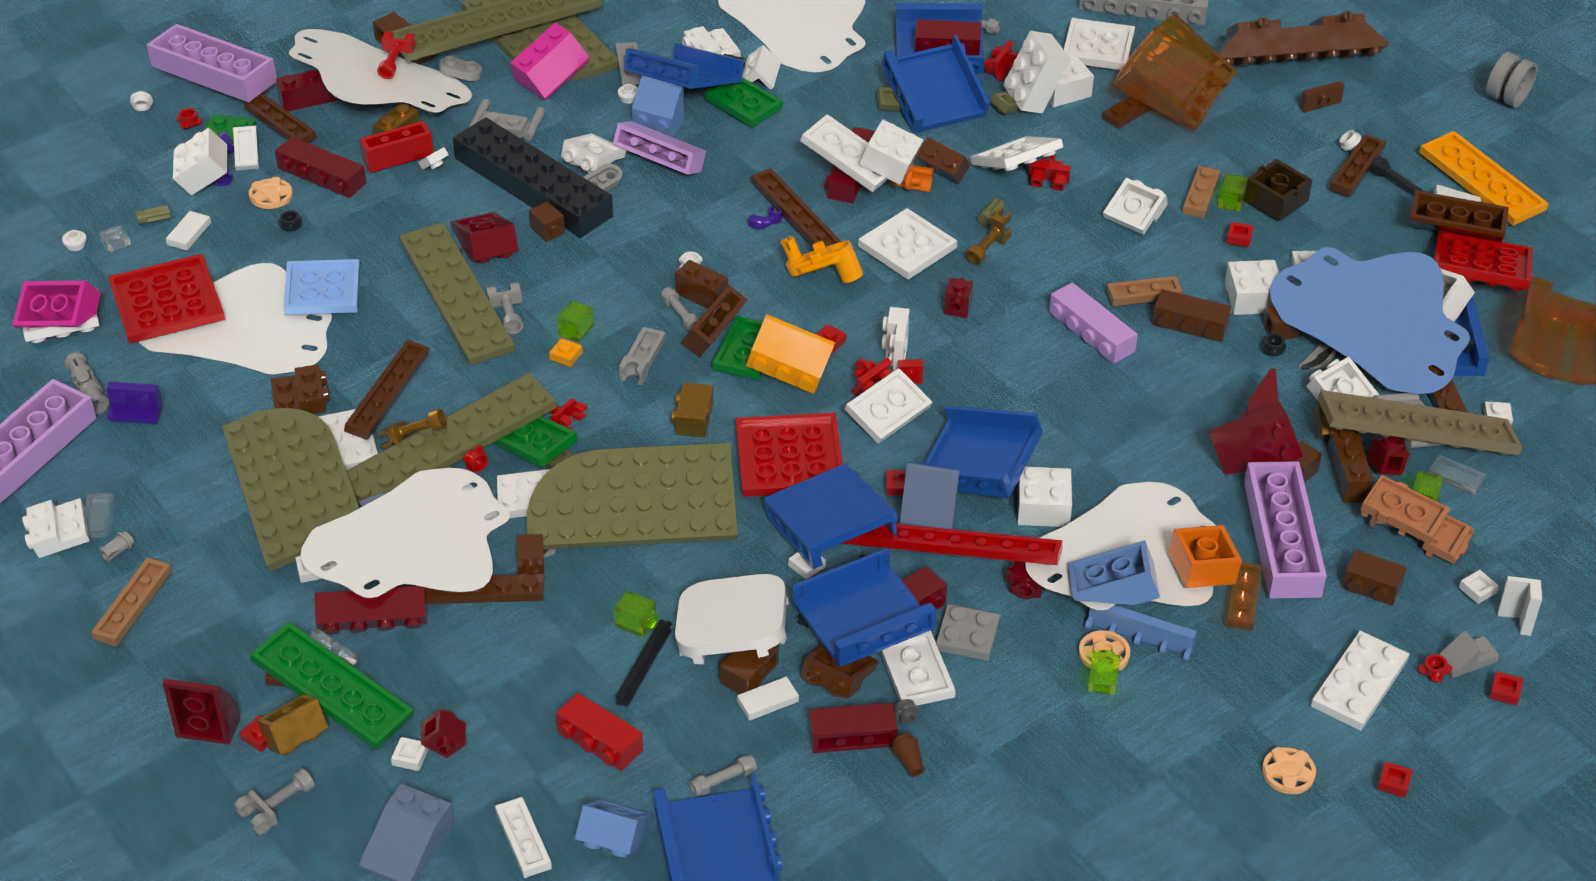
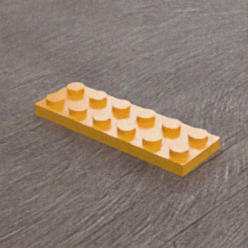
M1455 131L1420 146V154L1470 193L1481 197L1482 202L1509 207L1507 222L1512 226L1536 216L1548 208L1549 203Z

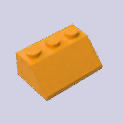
M766 314L746 366L814 394L835 342Z

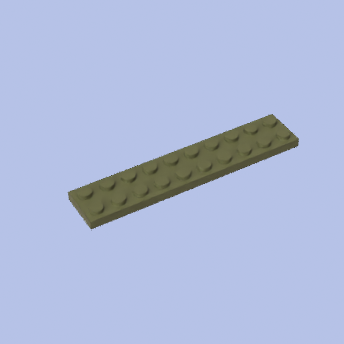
M502 0L390 32H394L392 38L404 39L406 33L415 34L413 40H416V46L413 48V52H401L407 61H411L471 43H477L485 39L495 38L499 35L516 32L524 28L534 27L545 22L573 16L584 11H591L602 7L603 0Z
M530 372L447 416L446 428L437 431L433 430L432 427L421 430L348 469L347 472L358 503L380 493L385 495L419 471L451 466L462 460L467 452L475 450L476 446L486 447L499 438L557 408L556 400Z

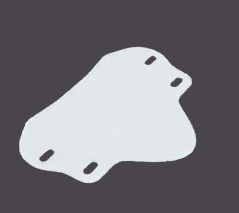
M718 0L720 8L740 21L758 37L771 53L781 61V64L801 71L815 73L831 70L839 66L847 56L864 48L866 44L865 40L852 28L853 23L863 10L865 0ZM845 39H852L856 45L851 46ZM826 56L831 63L826 64L820 57Z
M321 29L302 30L295 35V45L289 51V55L294 59L316 67L328 91L343 101L357 104L404 102L430 112H441L452 105L466 103L472 97V93L467 86L456 78L398 56L394 63L397 67L394 77L384 79L377 73V68L382 60L387 59L389 53L344 33ZM303 37L314 39L317 43L306 40ZM298 53H302V54L308 55V56L312 57V59H307V58H305V57H302V56L298 55ZM446 93H452L454 95H457L460 97V99L449 96ZM425 101L427 103L435 105L436 107H430L425 104H422L421 102Z
M260 263L239 269L213 282L225 320L137 342L153 352L192 355L237 364L265 374L294 372V368L314 365L324 356L327 350L326 331L331 322L332 314L284 315L286 271L272 263ZM316 315L321 316L322 319L315 321L307 319L306 316ZM311 345L316 346L318 349L316 351L304 350L302 346Z
M462 468L423 470L413 474L392 491L352 513L314 528L302 546L300 559L305 568L315 576L342 584L356 594L366 598L378 597L397 585L402 584L452 592L474 591L483 588L490 581L493 573L492 557L487 543V535L492 530L506 523L510 518V512L493 497L487 482L471 471ZM472 482L477 483V487L470 491L462 489ZM493 511H497L499 513V515L493 518L492 520L484 519L486 515ZM334 561L337 563L336 566L327 571L320 569L328 562ZM373 580L380 581V584L372 589L367 590L364 588V585Z
M1159 482L1124 484L1119 486L1099 505L1074 521L1039 537L1063 541V550L1058 565H1044L1025 562L1026 571L1042 587L1073 598L1068 562L1145 540L1155 565L1160 598L1151 601L1179 606L1200 605L1211 598L1213 586L1185 588L1168 554L1174 529L1216 525L1198 511L1187 494L1176 487ZM1173 497L1181 499L1180 502L1173 506L1167 504V501ZM1056 573L1062 575V578L1054 583L1047 581L1049 577ZM1080 601L1095 610H1107L1116 605L1114 603Z

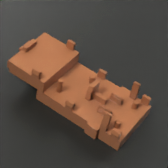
M1383 475L1380 476L1360 509L1362 510L1361 516L1367 518L1368 514L1372 515L1370 526L1374 527L1377 520L1384 524L1388 523L1399 529V535L1404 537L1405 533L1416 537L1418 541H1424L1422 549L1426 550L1425 556L1431 558L1434 554L1454 565L1461 554L1464 555L1469 547L1467 543L1474 533L1473 527L1448 516L1449 507L1408 488V485L1400 481L1396 482Z

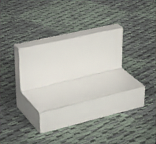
M762 45L748 55L742 77L752 83L759 78L771 90L774 88L781 61Z
M1507 577L1497 616L1519 618L1520 635L1531 636L1542 602L1541 580Z

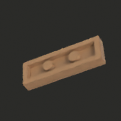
M1198 166L1185 200L1182 214L1205 219L1220 178L1221 170Z
M1176 276L1109 283L1106 290L1112 306L1155 302L1158 300L1162 289L1180 294L1183 293Z

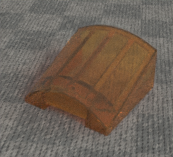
M1172 13L1156 26L1138 46L1116 76L1112 86L1195 131L1207 116L1206 112L1218 95L1229 85L1238 71L1180 17Z
M1531 275V283L1525 291L1509 352L1526 367L1545 377L1572 384H1596V305L1553 292L1554 282Z

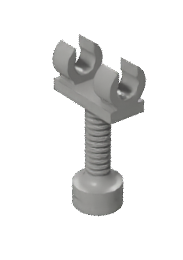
M519 282L509 283L511 290L496 292L495 286L486 287V295L492 307L503 306L505 317L502 323L508 334L519 333L523 329V322L521 317L514 313L512 304L522 303Z
M301 768L292 775V783H289L264 801L251 790L248 792V795L240 797L234 805L238 808L236 811L241 817H247L257 809L260 813L251 820V823L254 825L253 829L259 835L266 833L272 826L274 827L278 824L276 815L271 810L273 807H276L297 791L305 794L315 787L313 779L305 769Z

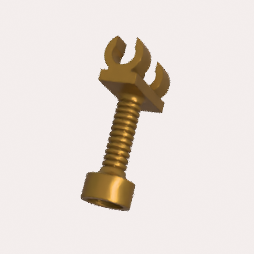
M1002 207L996 210L995 216L992 215L990 217L991 232L978 246L972 245L965 253L969 262L974 265H980L986 258L985 251L994 241L1004 245L1006 240L1011 237V226L1005 232V224L1011 221L1010 211L1006 216L1002 217L1004 214V208Z
M439 408L430 411L428 418L407 424L405 420L393 423L387 429L379 432L377 437L383 434L387 435L389 442L382 443L380 446L389 447L393 443L401 442L417 431L430 427L435 431L446 428L447 419L443 410Z

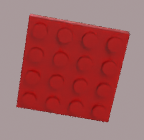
M1439 230L1434 260L1438 263L1440 269L1462 275L1468 282L1478 280L1490 286L1504 285L1516 291L1529 290L1533 247Z
M203 254L108 276L129 343L225 320L224 312Z
M836 413L736 418L743 497L769 496L843 465Z

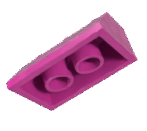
M555 22L510 64L514 79L546 101L580 70L590 58L572 33Z
M85 280L24 281L12 326L15 328L78 327L96 315L101 292Z

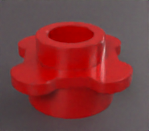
M192 108L181 110L176 117V121L181 123L180 126L183 129L193 128L202 123V119L198 118L196 110Z
M478 445L475 450H470L464 455L463 461L466 462L465 470L481 472L488 464V456L483 453V446Z
M1432 654L1425 659V664L1419 665V672L1426 674L1433 682L1438 683L1442 681L1444 675L1452 672V666L1447 663L1443 656Z

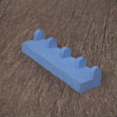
M1117 605L1107 610L1090 608L1089 617L1085 624V629L1091 630L1092 626L1096 625L1111 632H1118L1135 638L1133 644L1138 646L1141 640L1161 646L1159 653L1165 654L1167 649L1183 653V660L1187 662L1194 650L1197 634L1195 630Z

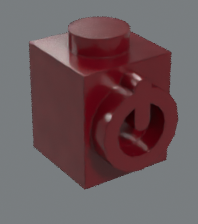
M963 277L960 279H949L945 292L944 315L968 318L972 304L973 281H967Z
M1374 437L1367 460L1380 474L1402 476L1410 453L1404 447L1405 442L1399 437Z
M1015 561L1014 566H1008L1006 581L1010 582L1009 593L1016 594V596L1022 599H1041L1044 587L1029 576L1026 571L1025 562Z
M439 709L421 723V745L448 758L466 745V723L456 718L453 712Z

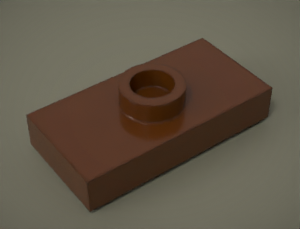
M1338 81L1304 90L1302 92L1300 110L1305 113L1341 103L1345 85Z

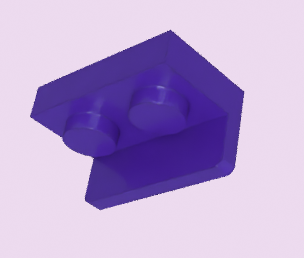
M122 382L108 383L106 390L111 406L107 414L109 421L150 424L158 422L163 408L158 385Z

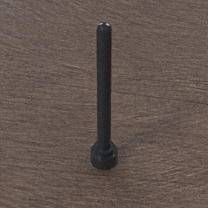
M1377 156L1372 161L1369 170L1375 175L1387 176L1413 195H1415V190L1425 192L1391 169L1388 160L1382 156Z

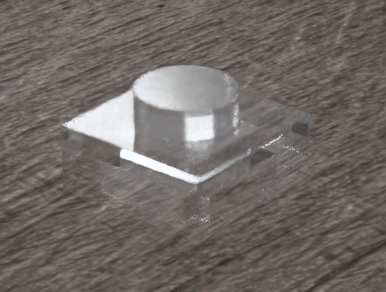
M121 225L98 232L100 240L108 252L131 245L129 236Z

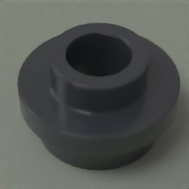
M285 211L280 216L279 226L285 231H295L302 225V218L296 211Z
M1270 334L1262 341L1261 347L1266 354L1278 356L1285 352L1286 343L1282 336Z

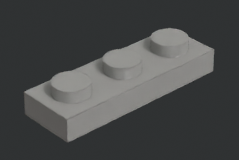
M637 42L615 43L622 85H638L642 75L624 71L626 49L633 48L638 50Z

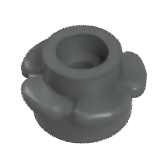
M905 699L894 705L897 722L910 724L917 719V713L920 712V708L915 705L913 700Z

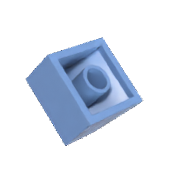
M642 76L632 106V121L673 137L684 123L683 87Z
M599 799L583 805L575 839L584 841L583 846L587 848L600 849L601 846L611 849L610 854L627 857V854L630 855L638 851L654 814Z

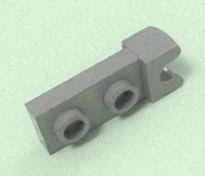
M646 327L641 329L627 356H624L619 365L621 381H626L629 376L635 375L639 378L637 384H644L648 371L666 340V332Z

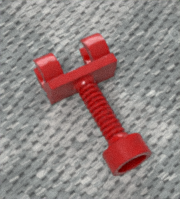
M384 32L381 39L383 51L390 52L387 59L382 60L377 68L379 76L384 79L394 77L397 69L394 64L399 52H413V48L416 46V40H413L415 34L406 33L404 39L392 38L394 32Z
M571 398L562 407L557 405V408L549 412L553 414L551 421L571 430L572 427L568 426L573 422L570 416L575 420L581 421L587 416V414L583 413L587 406Z

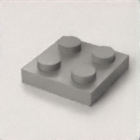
M948 604L936 642L939 651L989 661L1000 622V614Z

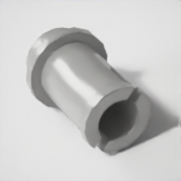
M127 531L123 533L118 532L116 538L99 548V553H103L101 554L103 559L110 563L126 549L131 550L132 545L135 543L134 539Z

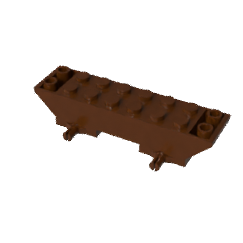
M1346 11L1340 15L1322 16L1311 22L1310 26L1281 28L1280 19L1268 20L1266 17H1261L1255 21L1238 22L1226 29L1227 39L1208 60V65L1224 68L1234 63L1237 66H1248L1256 61L1258 65L1270 64V61L1278 60V63H1289L1291 60L1298 58L1299 62H1306L1320 57V60H1330L1340 55L1341 59L1353 58L1354 55L1362 54V57H1371L1381 53L1382 49L1388 47L1389 44L1386 39L1365 22V13L1353 14L1351 11Z

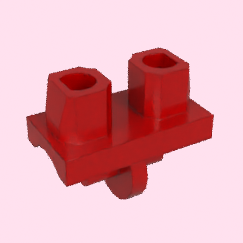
M1007 41L1003 47H995L992 50L993 59L987 58L984 62L986 73L995 74L998 81L1004 79L1019 54L1012 51L1013 41Z
M1056 154L1051 155L1049 159L1041 158L1040 161L1032 162L1029 164L1031 186L1040 188L1043 187L1044 180L1052 181V188L1054 190L1063 191L1066 183L1070 182L1071 166L1063 165V161L1055 160Z
M887 357L876 366L872 360L859 359L855 362L856 371L853 372V375L858 379L856 381L857 386L851 390V393L856 397L875 385V382H879L891 374L890 366L892 361Z

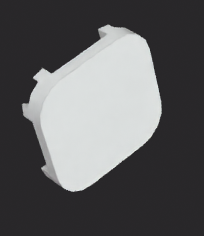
M756 574L707 580L688 587L679 599L675 628L680 656L684 655L692 658L694 664H704L705 655L755 649L757 650L758 658L768 656V649L776 646L778 643L784 644L787 638L785 618L786 604H789L784 581L775 575Z

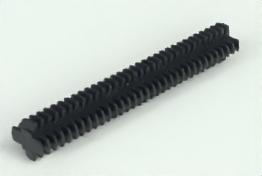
M663 619L658 621L652 635H650L645 647L615 696L617 700L615 703L618 706H629L628 704H630L631 699H633L634 694H636L637 689L642 684L641 682L646 677L650 669L649 667L653 664L657 657L656 655H658L664 645L663 643H665L671 633L670 631H672L670 628L672 623L670 621L665 622Z

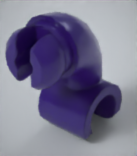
M771 206L768 209L767 217L752 214L748 218V225L754 227V229H763L772 224H778L782 221V210L774 213V207Z

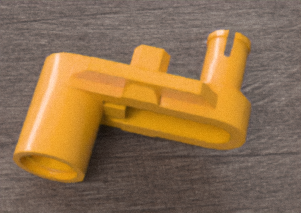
M790 236V240L787 237L780 242L788 258L786 267L790 276H799L833 264L843 283L853 282L864 274L850 241H842L825 247L823 241H819L812 245L814 251L801 254L794 236Z

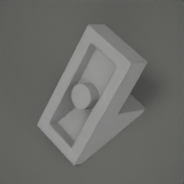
M1467 631L1462 632L1439 654L1452 666V672L1448 674L1451 678L1496 663L1499 658L1498 652L1484 636L1473 640Z

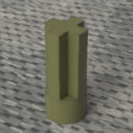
M997 197L994 198L978 216L979 223L983 226H988L991 223L990 217L992 215L995 216L996 210L1003 207L1004 201L1002 199L998 200Z
M168 205L135 211L138 225L171 218Z

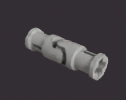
M78 352L69 354L64 361V365L67 370L71 371V379L76 384L77 390L91 396L95 414L105 412L110 404L109 400L102 394V387L96 376H94L92 368L86 364L87 359L85 355Z

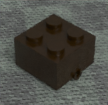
M1275 159L1265 167L1261 165L1257 172L1247 179L1244 200L1281 221L1309 201L1313 179Z

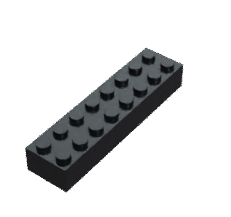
M487 117L453 137L456 160L532 208L547 201L550 202L564 215L565 229L577 237L582 238L613 217L611 194Z

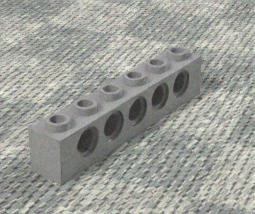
M1080 0L1079 9L1205 25L1209 0Z

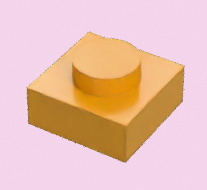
M561 338L549 352V360L571 367L583 353V347L580 344Z

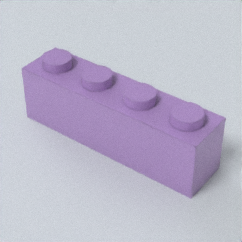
M633 121L617 124L613 145L687 175L701 172L706 150Z
M1073 282L1051 294L1049 312L1112 363H1116L1136 351L1138 334Z

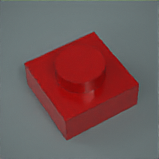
M1231 222L1226 243L1250 247L1254 226Z
M828 324L816 334L835 342L832 354L847 341V333Z
M898 360L897 369L899 368L914 384H922L923 360Z
M887 470L886 495L903 496L906 470Z
M1496 671L1490 698L1518 705L1524 678Z
M258 715L239 733L241 740L262 752L267 748V745L257 723V720L262 716Z
M1385 762L1377 790L1405 798L1413 770Z

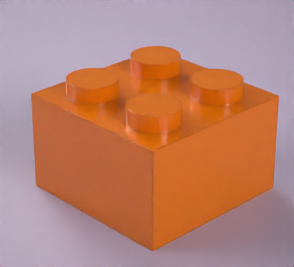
M1224 525L1179 528L1173 531L1168 554L1185 588L1236 584L1242 559Z

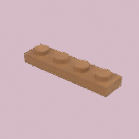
M147 557L92 630L93 640L117 647L171 574V565Z

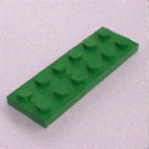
M289 621L250 654V661L299 696L305 693L317 698L324 714L375 750L382 746L414 716L413 708Z

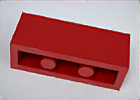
M424 121L359 138L362 160L369 173L422 159L434 153L432 134Z
M580 693L575 694L556 712L557 731L566 739L573 740L586 752H592L608 766H614L618 770L623 771L643 751V735L641 731Z

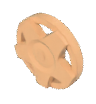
M280 177L255 181L249 189L251 203L263 209L282 207L289 203L293 196L291 185L281 180Z
M1106 630L1094 631L1087 634L1081 640L1079 657L1083 664L1094 673H1113L1121 671L1126 667L1130 658V646L1122 636L1115 632ZM1106 638L1113 639L1115 641L1109 642L1106 640ZM1093 640V645L1085 646L1089 641ZM1125 651V657L1123 658L1120 654Z
M1277 747L1271 750L1265 757L1262 765V774L1265 781L1273 789L1284 794H1300L1307 791L1313 785L1316 777V767L1305 751ZM1273 759L1275 763L1268 765L1269 761ZM1273 778H1279L1281 780L1282 785L1276 782ZM1298 781L1306 782L1304 785L1296 787Z

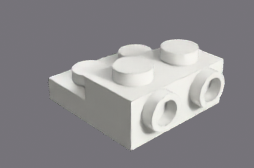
M704 26L684 31L682 45L721 55L729 54L741 57V51L723 28L707 32Z
M590 133L564 140L561 157L566 162L575 166H581L583 170L591 173L605 164H611L615 160L625 158L626 150Z
M1126 178L1104 210L1103 216L1108 220L1144 235L1152 221L1156 222L1168 205L1167 197L1159 189H1152L1138 180L1133 181Z
M890 307L889 316H884L883 331H887V335L883 334L882 349H886V358L888 357L892 361L890 367H893V372L897 370L898 360L906 359L910 309Z
M1350 357L1339 361V359L1334 360L1326 367L1327 370L1325 371L1317 370L1309 377L1311 381L1306 386L1318 402L1320 390L1371 398L1379 395Z
M81 498L55 506L52 500L26 508L27 515L22 517L23 524L26 530L29 531V534L25 535L26 544L30 550L34 549L39 558L90 541L85 507Z

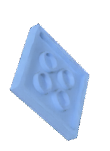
M359 259L287 261L284 315L358 312Z

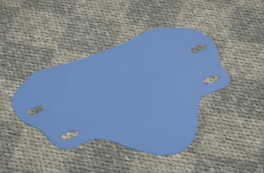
M1324 247L1304 262L1282 270L1271 283V301L1286 324L1316 337L1344 356L1350 357L1352 361L1360 365L1390 390L1426 394L1442 389L1453 378L1457 359L1470 341L1468 331L1447 318L1443 313L1444 287L1442 271L1432 257L1422 253L1403 252L1358 261L1335 248ZM1324 256H1330L1337 260L1338 265L1333 266L1324 260ZM1294 276L1295 278L1300 280L1302 284L1300 286H1296L1293 283L1289 282L1287 280V277ZM1451 331L1459 337V340H1451L1444 335V332ZM1434 365L1444 372V375H1436L1429 370V366Z

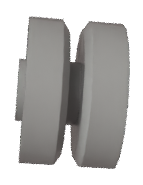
M1509 51L1505 52L1499 58L1490 74L1486 86V95L1496 100L1503 98L1505 104L1514 108L1519 107L1533 87L1538 72V65L1528 59L1520 62L1518 55Z

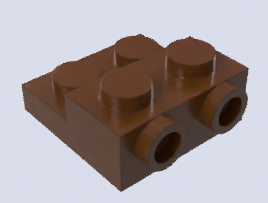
M319 364L294 368L295 375L271 379L274 409L293 408L312 414L326 412L325 402L330 401L328 387H323L322 385H327L325 370L320 371Z
M822 645L805 657L801 677L805 678L806 682L811 685L822 686L828 689L833 696L848 699L861 689L863 679L876 670L878 660L867 656L839 667L824 645Z

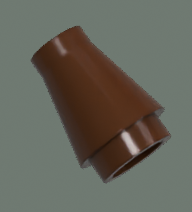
M911 733L897 736L892 741V752L907 770L910 777L921 775L925 768L922 763L918 739L913 737Z

